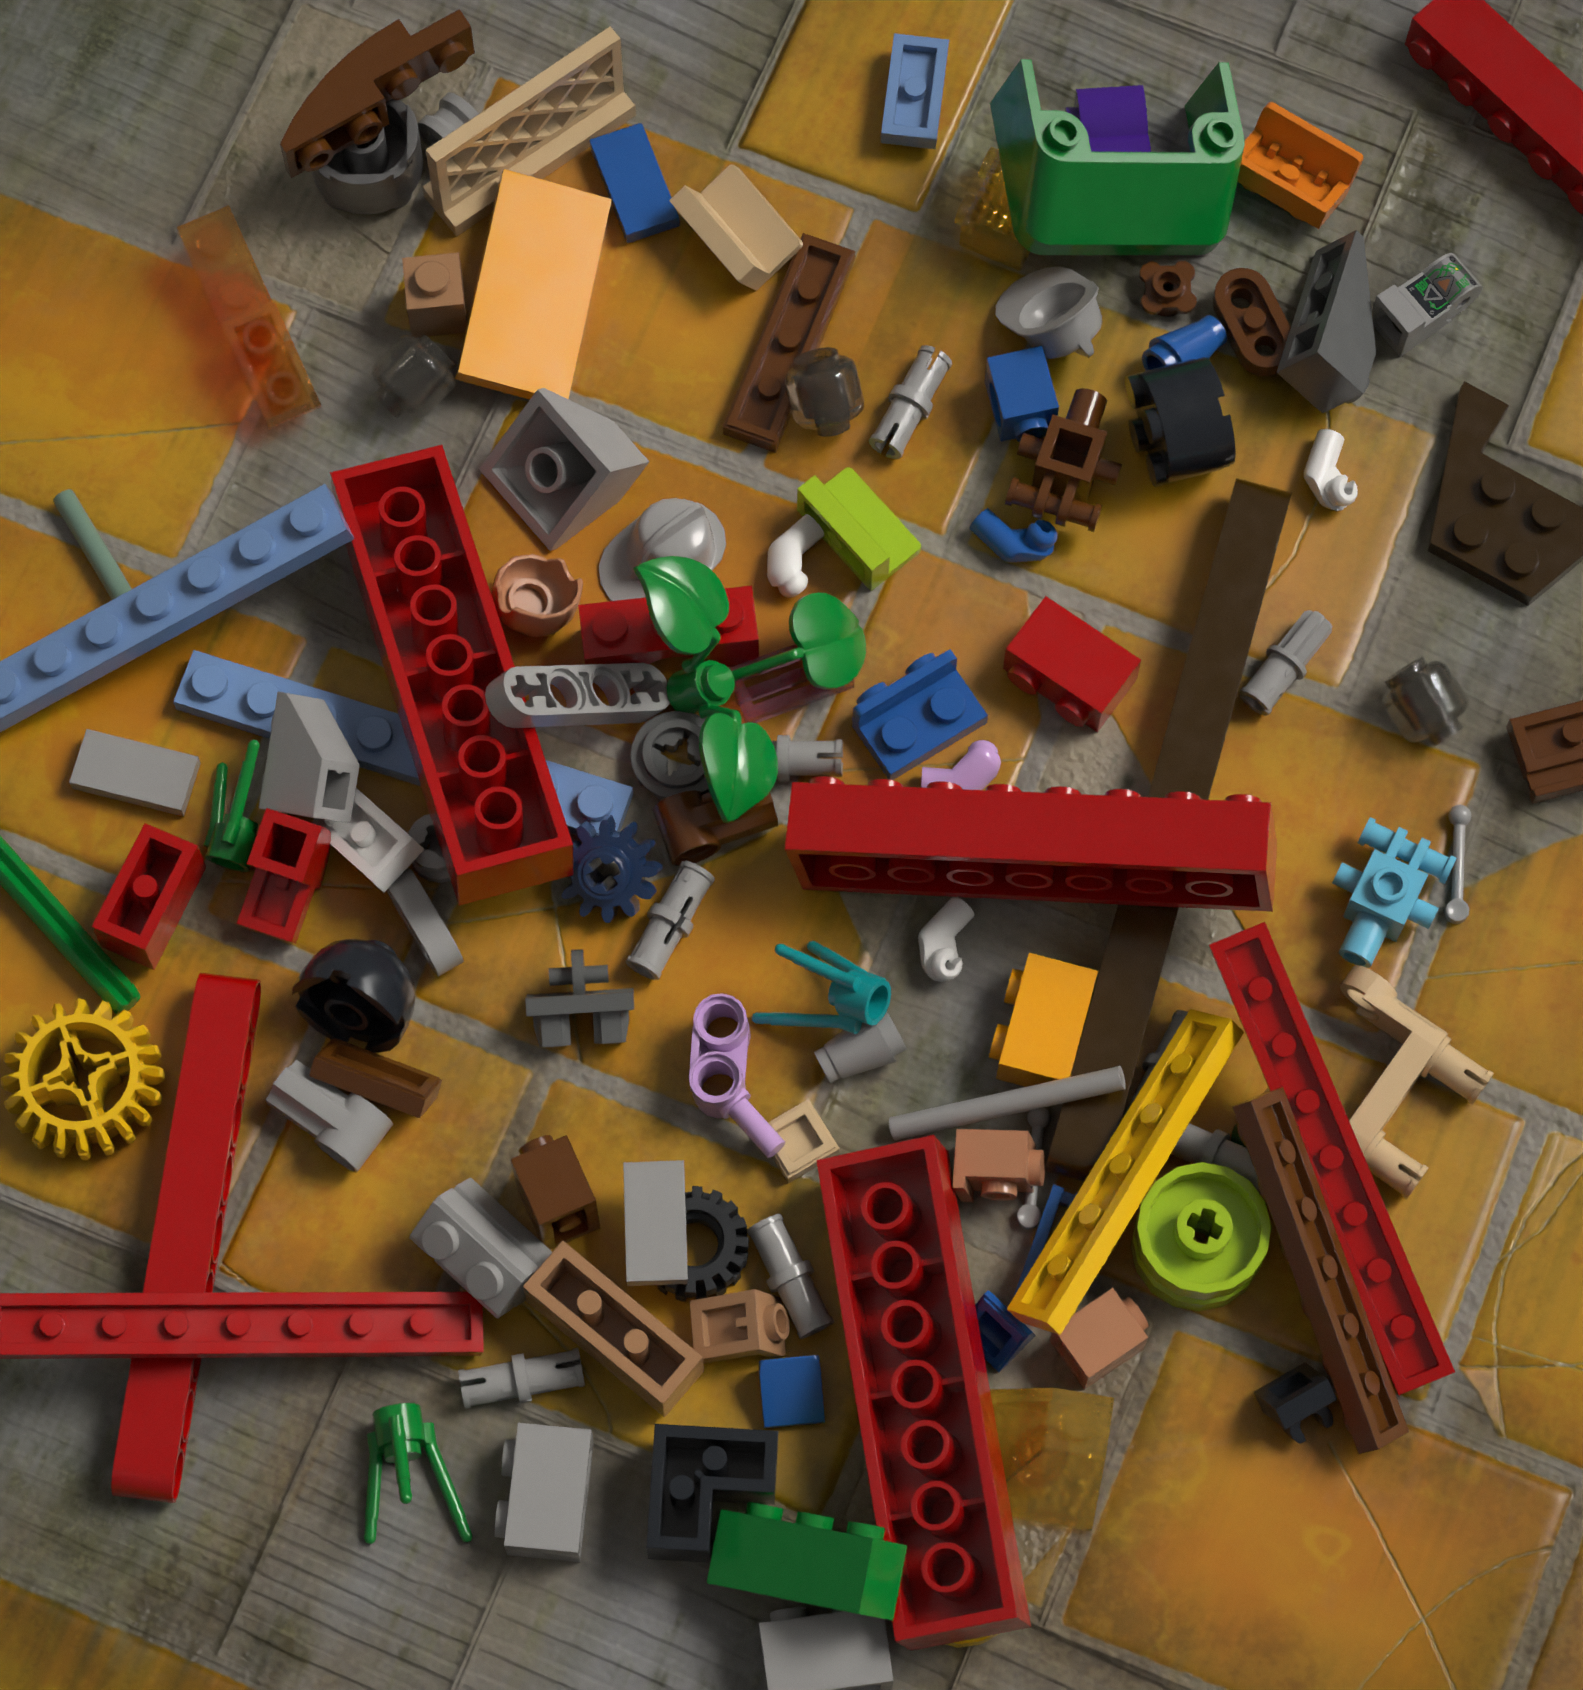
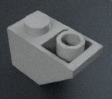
M277 692L275 711L271 721L272 729L266 766L262 777L259 808H269L283 813L350 823L360 764L325 700Z

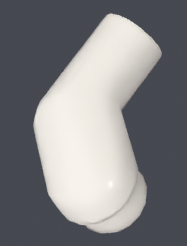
M805 514L773 541L768 549L767 578L773 587H778L779 592L784 597H795L807 587L808 577L801 571L802 554L824 537V532L820 525L808 514Z

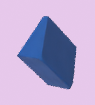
M819 1355L759 1361L764 1429L825 1423Z

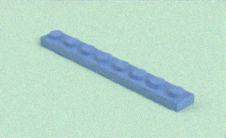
M323 484L0 661V732L354 539L353 534L333 493L326 484Z
M193 650L173 701L176 710L270 739L271 721L275 711L277 692L323 699L360 764L359 767L421 786L399 714ZM546 760L569 833L578 836L577 827L585 821L592 824L596 832L599 833L600 823L607 815L613 816L616 823L615 830L617 832L621 831L633 797V787Z

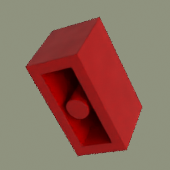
M1045 596L1007 646L1003 669L1008 672L1009 680L1020 690L1030 695H1035L1038 692L1056 704V711L1066 721L1078 727H1083L1085 724L1098 733L1136 682L1141 659Z
M144 823L91 926L102 948L155 970L206 869V864L198 845Z

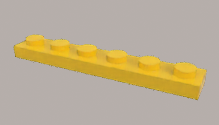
M1193 1009L1188 1011L1007 1307V1310L1020 1322L1058 1335L1062 1334L1244 1034V1031L1232 1019Z

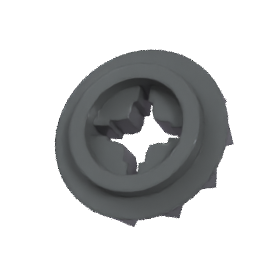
M681 711L659 714L646 722L634 738L631 748V764L640 786H644L651 791L658 800L691 790L700 791L703 795L709 790L699 752V734L705 719L700 718L696 714ZM685 738H687V758L694 762V764H691V766L681 764L677 771H673L672 775L669 776L668 758L662 755L661 752L664 753L665 750L675 752L679 745L682 746Z

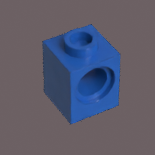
M1039 346L988 357L984 382L1000 441L1016 439L1020 442L1023 433L1038 438L1045 437L1052 415L1058 416L1059 405L1043 347Z

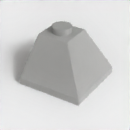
M546 388L537 389L479 470L551 551L559 548L617 504L648 465L649 460L614 421Z

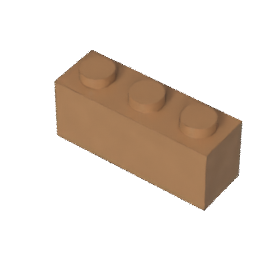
M564 1241L558 1245L523 1286L526 1302L664 1418L704 1372L703 1357Z

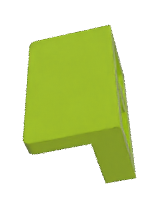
M845 468L826 484H823L814 475L797 488V511L802 516L805 514L810 515L820 525L824 532V541L870 591H873L921 552V543L852 468Z

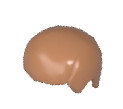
M535 554L514 556L497 570L491 595L499 618L510 629L527 637L554 635L573 619L581 599L583 581L581 578L574 579L564 559L547 560Z

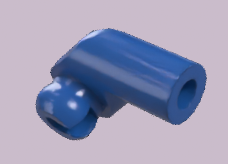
M989 508L982 511L970 525V530L1006 562L1041 561L1054 551V543L1057 541V531L1048 521L1036 520L1028 528L1012 530Z

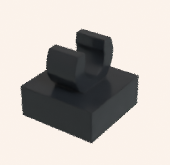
M1306 1362L1254 1391L1263 1413L1279 1424L1284 1432L1299 1444L1306 1441L1300 1428L1301 1420L1314 1413L1316 1420L1325 1428L1333 1425L1332 1413L1326 1406L1337 1400L1329 1380Z

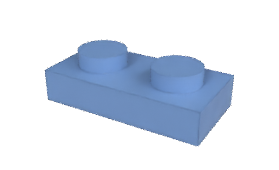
M894 33L881 130V143L936 149L949 48L948 39Z

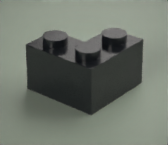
M655 1424L646 1546L648 1559L710 1563L714 1502H753L775 1505L779 1431Z

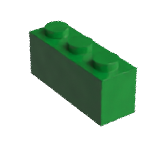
M747 1502L745 1514L721 1509L707 1578L708 1584L888 1620L894 1619L907 1545L884 1541L885 1528L848 1521L847 1531L843 1533L832 1530L834 1518L797 1511L795 1523L782 1521L783 1508Z

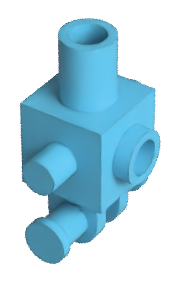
M1371 817L1358 841V844L1362 846L1367 844L1375 848L1364 872L1342 862L1332 884L1353 893L1343 915L1344 918L1353 921L1339 949V954L1348 962L1366 968L1372 966L1385 937L1395 942L1397 941L1407 919L1427 929L1430 928L1439 908L1419 899L1418 896L1428 874L1439 878L1438 882L1445 884L1457 859L1452 855L1447 857L1430 849L1431 841L1423 837L1419 844L1407 840L1405 837L1408 830L1398 827L1397 831L1394 832L1375 823L1376 819ZM1398 857V858H1400V859H1402V860H1404V861H1407V862H1409V865H1407V864H1405V863H1403V862H1401V861H1399V860H1397V859H1395V858Z

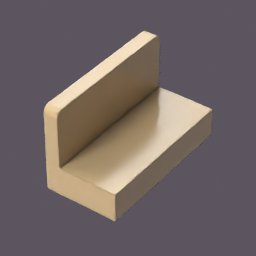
M729 165L701 193L685 185L669 200L735 279L756 291L803 246L802 240L740 168L735 165Z

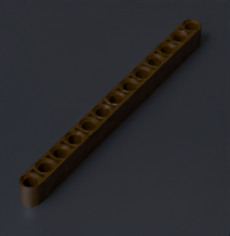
M1236 478L1148 797L1165 798V795L1170 792L1182 791L1194 793L1204 800L1209 799L1292 492ZM1118 905L1070 1077L1121 1066L1125 1077L1126 1089L1063 1103L1045 1167L1046 1172L1084 1182L1119 1126L1179 907Z

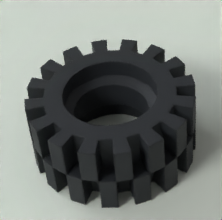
M692 1186V1192H685L686 1224L700 1223L709 1227L717 1237L718 1248L714 1257L707 1263L700 1266H688V1284L657 1285L658 1290L667 1295L669 1291L675 1294L676 1300L686 1302L687 1297L696 1298L697 1300L707 1298V1296L716 1294V1296L725 1294L726 1287L731 1283L735 1286L741 1278V1270L743 1267L746 1268L748 1260L749 1238L747 1235V1225L744 1217H740L738 1214V1207L732 1200L727 1203L723 1200L722 1193L714 1189L709 1194L703 1192L702 1186Z

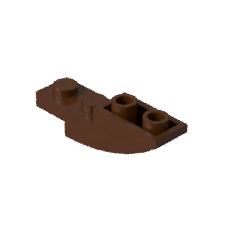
M458 9L411 36L400 19L373 34L333 67L308 95L292 119L280 143L285 168L290 177L293 178L304 171L313 172L328 164L336 153L353 144L361 145L371 141L379 135L383 127L389 125L386 102L391 99L401 100L406 98L425 80L440 72L449 73L461 67L468 57L475 53L471 25L461 10Z

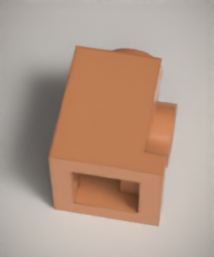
M956 1129L952 1188L961 1202L974 1203V1191H981V1196L986 1199L1007 1201L1016 1199L1017 1192L1034 1193V1186H1043L1045 1178L1044 1150H1036V1144L1029 1131Z

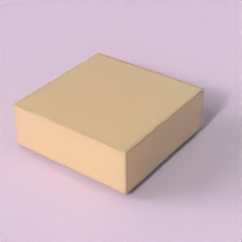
M809 1099L768 1122L785 1141L783 1148L772 1158L788 1184L816 1168V1160L833 1157L840 1153L839 1146Z

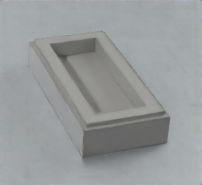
M86 729L69 783L72 789L184 816L201 762L198 756Z
M684 1160L623 1162L627 1286L688 1284Z

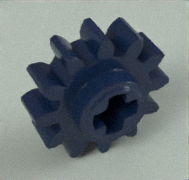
M607 815L601 821L599 833L587 821L577 827L578 838L582 841V844L572 839L573 875L569 876L572 883L561 895L563 899H570L579 894L584 899L580 906V915L583 917L588 915L596 906H600L602 908L601 915L605 923H610L615 918L618 912V905L621 906L625 914L633 917L640 910L639 900L635 895L642 899H651L657 892L656 887L651 882L646 881L645 877H653L663 869L662 864L659 862L646 861L645 855L655 846V840L647 839L638 844L633 839L638 828L637 823L634 821L629 823L621 832H617L615 830L616 823L612 815ZM614 861L620 871L615 876L609 874L603 877L597 867L602 863L610 864Z

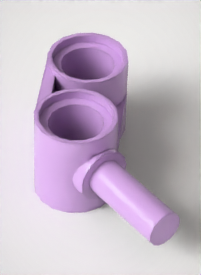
M723 993L710 995L703 999L696 1007L693 1017L689 1082L694 1101L698 1108L707 1116L724 1119L731 1117L765 1156L770 1158L783 1148L785 1141L748 1101L751 1094L746 1090L745 1078L751 1033L746 1010L742 1003L731 995ZM720 1017L734 1019L738 1022V1025L731 1035L717 1038L707 1033L708 1026L715 1019ZM716 1074L727 1075L734 1080L732 1087L723 1095L713 1096L702 1090L705 1081Z

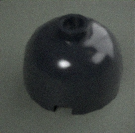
M345 939L328 944L310 959L292 988V995L297 992L300 995L295 1006L297 1011L315 1030L330 1040L337 1038L348 1042L351 1037L359 1041L368 1042L365 1049L374 1053L391 1051L400 1043L409 1026L415 1005V984L407 968L390 946L378 940Z

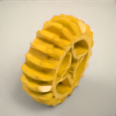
M78 998L74 1005V1014L67 1015L61 1004L54 1003L52 1013L55 1020L46 1024L41 1016L33 1015L31 1023L37 1033L31 1037L26 1033L16 1032L14 1037L15 1042L23 1050V1053L11 1052L5 1054V1064L13 1071H16L1 1077L3 1089L14 1093L4 1101L5 1108L10 1114H20L15 1122V1126L21 1134L34 1131L32 1142L37 1148L43 1149L54 1140V1152L57 1157L65 1158L73 1144H76L79 1157L82 1160H88L92 1155V1144L99 1143L105 1155H112L114 1153V1145L111 1138L120 1134L126 1143H133L136 1137L129 1125L135 1121L141 1126L148 1127L152 1122L150 1114L142 1106H156L162 1102L160 1092L149 1087L165 1081L163 1069L153 1065L161 1058V1052L157 1045H145L151 1036L145 1025L131 1028L134 1018L127 1010L119 1012L112 1018L110 1003L102 1000L92 1015L85 999ZM79 1039H102L118 1046L124 1052L113 1056L109 1051L101 1054L87 1053L82 1049ZM60 1047L62 1053L60 1064L52 1072L43 1075V1082L37 1084L39 1073L45 1061ZM77 1057L84 1070H88L90 1073L88 1075L90 1085L87 1086L91 1095L90 1101H88L82 1088L78 1089L76 1085L78 1083L77 1073H79L75 1063ZM130 1074L122 1097L106 1112L104 1105L106 1094L114 1086L123 1083V1076ZM54 1102L57 1107L66 1104L79 1105L83 1108L88 1120L68 1121L49 1114L42 1107Z

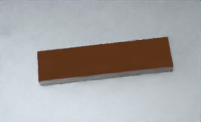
M805 233L801 236L803 246L791 260L723 424V435L774 453L778 449L855 261L856 251Z

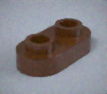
M1248 268L1232 269L1223 274L1216 284L1213 296L1214 312L1224 327L1227 338L1240 364L1248 372L1257 376L1268 377L1277 375V369L1291 327L1269 283L1260 273ZM1235 298H1244L1250 303V306L1240 309L1235 307L1231 301ZM1259 345H1266L1274 351V354L1271 356H1261L1256 352L1255 348Z

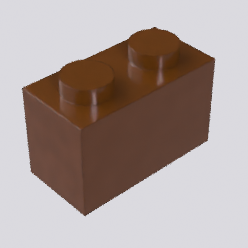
M545 1135L533 1139L520 1147L518 1150L520 1155L510 1160L518 1192L540 1241L551 1250L558 1247L562 1241L567 1243L600 1229L596 1199L568 1136L565 1135L554 1140L551 1135Z

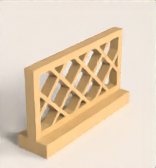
M611 26L426 149L430 182L422 186L424 197L456 237L492 213L503 169L543 179L590 147V139L611 133L636 116V105L624 92L621 39Z

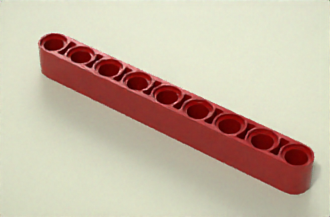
M200 973L198 975L143 1293H213L259 1017L261 981L258 979ZM131 1358L112 1470L111 1491L113 1496L167 1503L176 1502L182 1480L202 1358Z

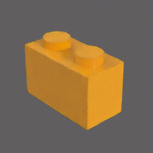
M1030 952L1024 971L1012 969L1004 998V1003L1014 1005L1009 1026L997 1024L989 1053V1058L999 1060L996 1079L1027 1087L1071 1076L1098 974L1097 970Z

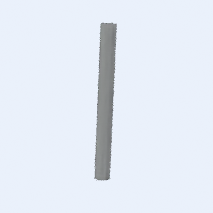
M1121 1066L893 1116L889 1118V1128L892 1138L896 1141L1125 1090V1077Z

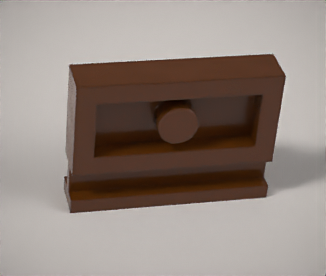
M1583 700L1509 719L1506 728L1523 778L1527 780L1532 804L1583 791Z

